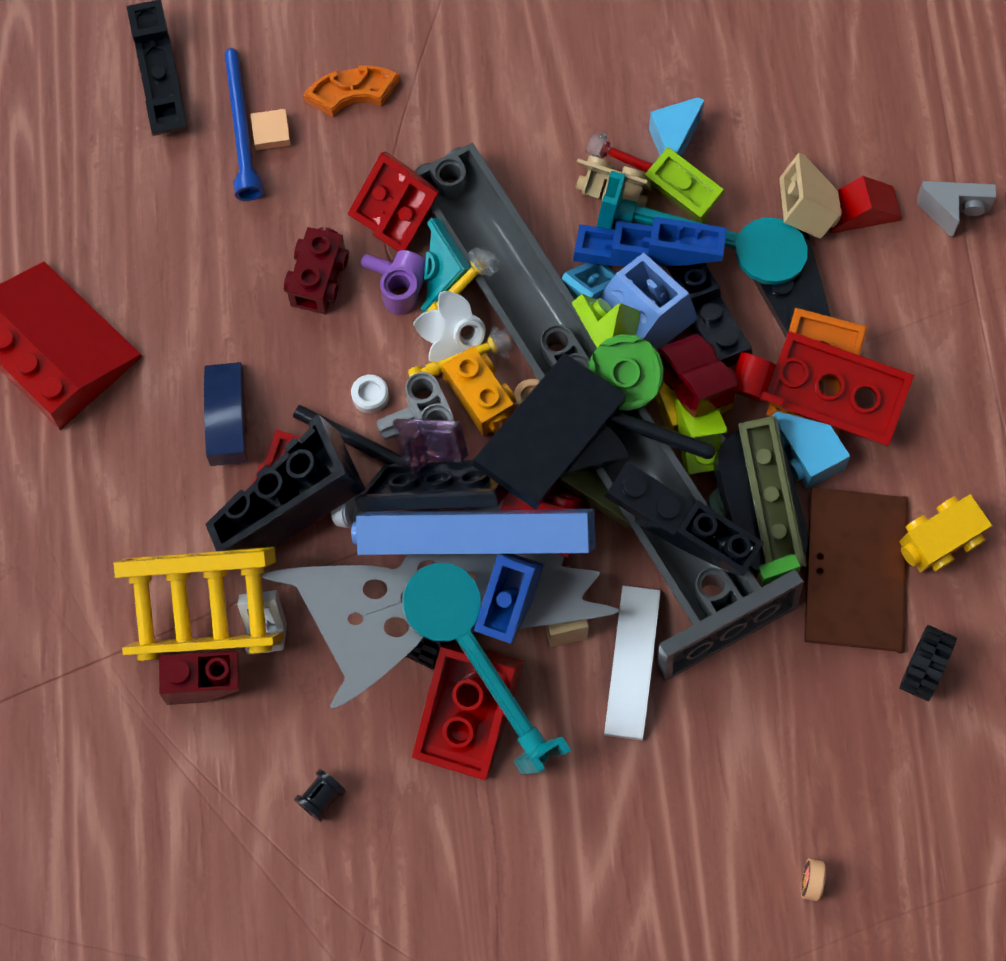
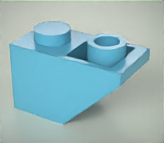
M776 412L772 415L776 416L779 420L784 449L788 456L793 478L796 481L801 480L806 489L846 469L850 455L831 425L782 412Z

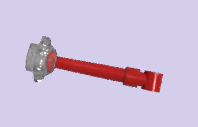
M601 131L600 135L593 133L586 148V153L591 156L603 159L608 155L643 172H647L653 165L648 161L611 147L608 133L605 131Z

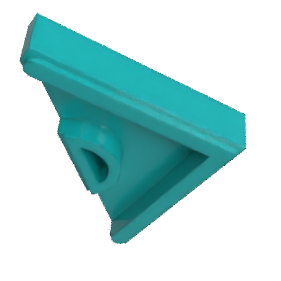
M431 218L427 223L431 230L430 251H426L424 280H427L426 301L421 306L423 313L427 312V309L434 302L438 301L440 292L448 291L471 268L440 218Z

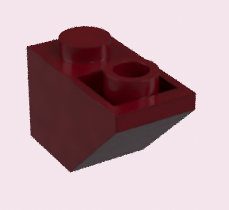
M238 651L159 656V694L166 705L206 703L239 691Z

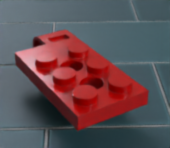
M788 331L777 364L764 358L741 352L734 370L738 380L737 394L816 422L831 425L832 428L886 447L891 442L914 377L913 374L791 331ZM823 376H834L839 381L840 389L836 395L826 396L821 393L818 383ZM861 388L870 389L876 398L874 406L869 409L860 408L854 400L855 392Z

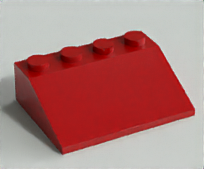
M44 261L0 283V372L59 430L67 425L142 357L120 333Z

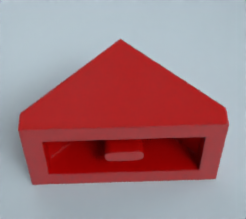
M861 176L839 189L838 194L842 214L837 225L829 229L832 234L901 221L902 216L893 186Z

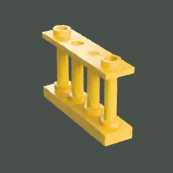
M275 547L133 557L114 562L115 578L129 577V583L133 584L139 641L122 647L123 655L137 654V660L145 661L158 659L160 653L240 647H248L249 653L272 651V645L280 642L284 637L283 632L266 633L261 574L264 573V567L276 563ZM240 569L241 575H245L251 634L229 635L223 576H227L226 570ZM203 572V578H208L213 636L192 638L186 586V579L190 578L189 573ZM166 574V581H170L176 639L155 640L149 582L153 581L152 575Z

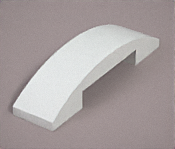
M622 585L604 736L643 741L660 590Z

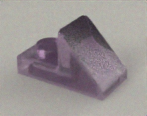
M395 419L392 422L400 454L413 474H416L429 460L462 462L469 455L461 421Z

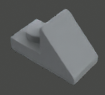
M922 181L917 195V205L948 235L953 237L959 224V213H964L967 216L989 214L996 198V184Z

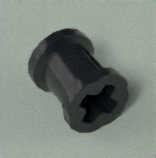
M319 769L315 773L317 776L315 781L302 796L297 795L294 801L314 819L322 822L325 818L323 813L338 795L343 796L346 790L329 774Z

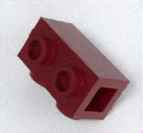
M307 227L304 239H298L294 251V259L297 261L294 270L287 272L284 281V292L288 294L291 307L326 315L329 302L335 303L339 290V282L336 279L339 270L344 271L346 269L349 258V250L345 249L343 235L327 227H320L319 229Z

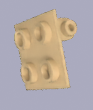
M589 156L587 161L577 160V163L585 171H588L586 177L579 176L576 184V189L581 190L582 195L599 199L605 180H607L603 192L604 196L610 173L615 171L625 174L623 199L637 202L636 205L646 207L648 196L643 195L644 189L652 191L653 187L646 180L643 172L625 166L622 172L613 170V166L609 165V161L594 156Z

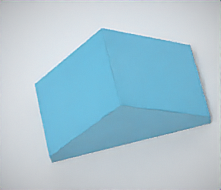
M697 97L650 112L649 131L659 156L669 147L682 157L702 118L704 99Z
M585 263L565 272L561 280L574 299L581 294L598 299L616 272L607 265Z

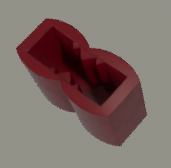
M694 334L658 348L664 365V383L671 390L675 391L680 403L690 415L698 417L734 402L738 386L736 374L731 368H727L724 363L717 359L714 346L706 342L703 337Z

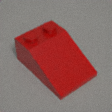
M451 640L440 646L411 758L486 781L507 718L456 640ZM483 649L513 697H515L524 661Z

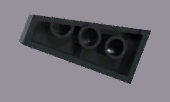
M317 414L308 423L311 428L299 439L294 437L284 447L286 452L271 467L266 464L256 474V481L246 491L240 490L205 524L216 551L276 547L365 491L364 484L339 431Z

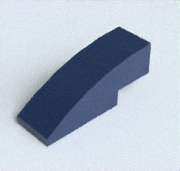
M241 362L207 365L204 368L206 457L210 466L248 462L246 445L247 425Z

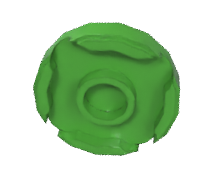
M620 334L606 339L595 350L588 362V369L627 395L624 404L619 410L631 411L646 406L657 396L664 382V365L660 353L649 341L636 335Z

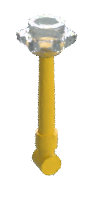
M484 246L480 249L475 247L470 250L468 256L470 257L471 268L448 291L460 294L477 274L491 276L499 270L496 266L498 263L496 255ZM438 301L434 302L427 311L438 310Z
M493 326L490 329L491 332L487 338V343L475 348L480 355L491 351L502 358H508L507 351L513 349L505 328L498 330L496 326ZM458 354L438 362L433 361L426 364L423 368L415 366L408 370V375L410 377L418 372H426L434 377L438 376L440 372H443L442 364Z

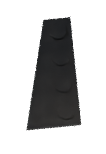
M801 230L799 231L803 234L808 246L807 261L801 273L790 282L779 285L762 284L753 280L785 338L788 334L795 308L831 317L809 235Z

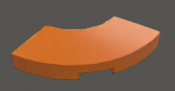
M359 65L358 68L338 73L333 71L313 83L303 94V100L331 117H334L341 109L355 103H371L382 107L399 83L400 74L386 68Z

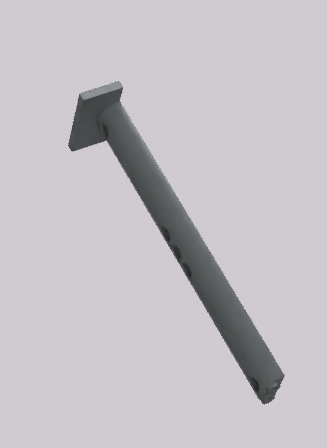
M473 142L464 147L454 148L446 156L433 163H425L419 166L415 172L440 192L431 207L433 214L436 218L441 219L470 267L474 266V261L477 258L486 264L487 268L484 271H479L474 279L539 382L564 353L588 369V362L597 347L572 305L575 299ZM449 179H456V180H457V181L452 182V183H447V182H445V181H447V180H449ZM556 344L566 347L560 351L550 349L551 346ZM644 406L631 411L618 410L655 424ZM606 424L619 437L629 455L627 460L595 470L607 490H609L628 461L693 504L696 500H699L708 506L669 445L614 425ZM618 506L692 623L691 627L659 644L658 670L665 681L798 608L803 580L795 569L761 587L749 568L744 576H740L693 556L634 522L637 517ZM708 585H715L722 590V593L710 596L702 589Z

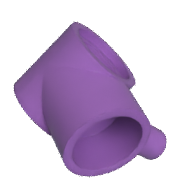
M400 250L397 252L392 263L376 256L365 254L362 258L361 266L383 275L380 287L385 308L395 315H405L412 312L418 305L419 292L424 283L425 258L411 251ZM404 287L408 289V291L402 295H395L391 293L395 288Z

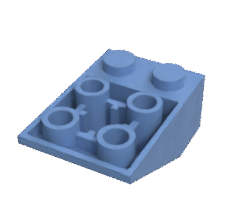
M644 252L616 273L598 297L605 300L611 308L622 303L638 309L640 318L636 336L649 341L657 351L658 348L666 345L698 320L689 293Z

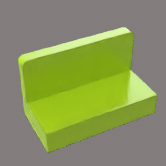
M669 147L664 150L645 174L646 179L654 190L693 220L703 224L709 223L708 213L725 194L722 187Z

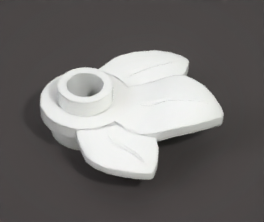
M450 291L439 293L438 310L433 309L424 312L413 323L419 335L433 343L429 351V361L438 362L461 353L472 346H479L486 334L484 323L479 317L472 314L469 302L463 296ZM472 326V331L468 336H461L463 327Z

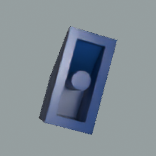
M516 554L497 555L474 631L512 644L532 604L544 564Z

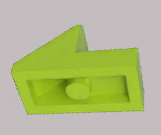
M581 294L572 302L573 307L597 348L608 338L620 334L636 335L640 318L638 309L622 303L611 308L605 300L601 298L595 299L585 294Z
M674 399L679 433L711 444L715 448V455L711 459H704L681 450L684 469L688 475L714 471V458L721 445L720 434L727 433V427L719 408L698 417H693L684 409L679 399Z

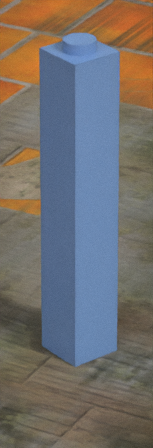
M594 509L364 512L356 516V521L352 524L351 536L353 544L357 545V555L589 553L595 549Z

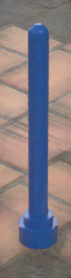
M229 48L225 51V62L239 173H237L236 179L233 182L234 191L237 199L252 201L263 196L262 178L253 170L239 54L236 49Z

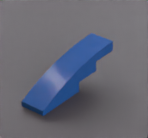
M654 217L653 226L616 221L615 230L579 224L573 261L610 266H627L643 252L660 267L722 261L727 228Z

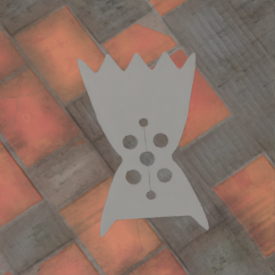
M502 502L499 506L468 507L465 510H501ZM554 553L516 554L544 564L532 604L520 629L594 619L619 612V609L608 605L582 600L584 593L599 577V571L564 567L561 563L565 556ZM408 554L401 566L396 569L372 565L313 566L275 570L265 573L261 577L274 582L293 585L300 592L345 677L344 682L331 702L330 708L333 709L346 704L372 686L407 656L422 640L423 637L419 636L410 626L408 632L401 637H392L384 630V623L390 618L399 617L406 620L402 610L401 594L404 592L408 580L417 572L420 563L428 560L437 563H451L464 569L466 572L474 573L477 576L475 582L481 595L482 606L497 555L500 554ZM370 580H380L387 585V593L382 598L370 599L363 593L364 584ZM352 613L361 614L363 616L362 623L359 625L350 624L348 622L349 615ZM475 625L471 628V632H476L474 631Z

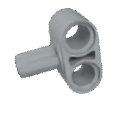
M426 372L415 373L409 377L405 386L408 408L379 419L377 427L380 435L384 440H389L416 428L427 445L434 448L446 447L452 442L455 435L452 411L436 378ZM419 390H428L432 393L426 399L414 397V394ZM435 421H442L447 425L440 431H433L428 428Z

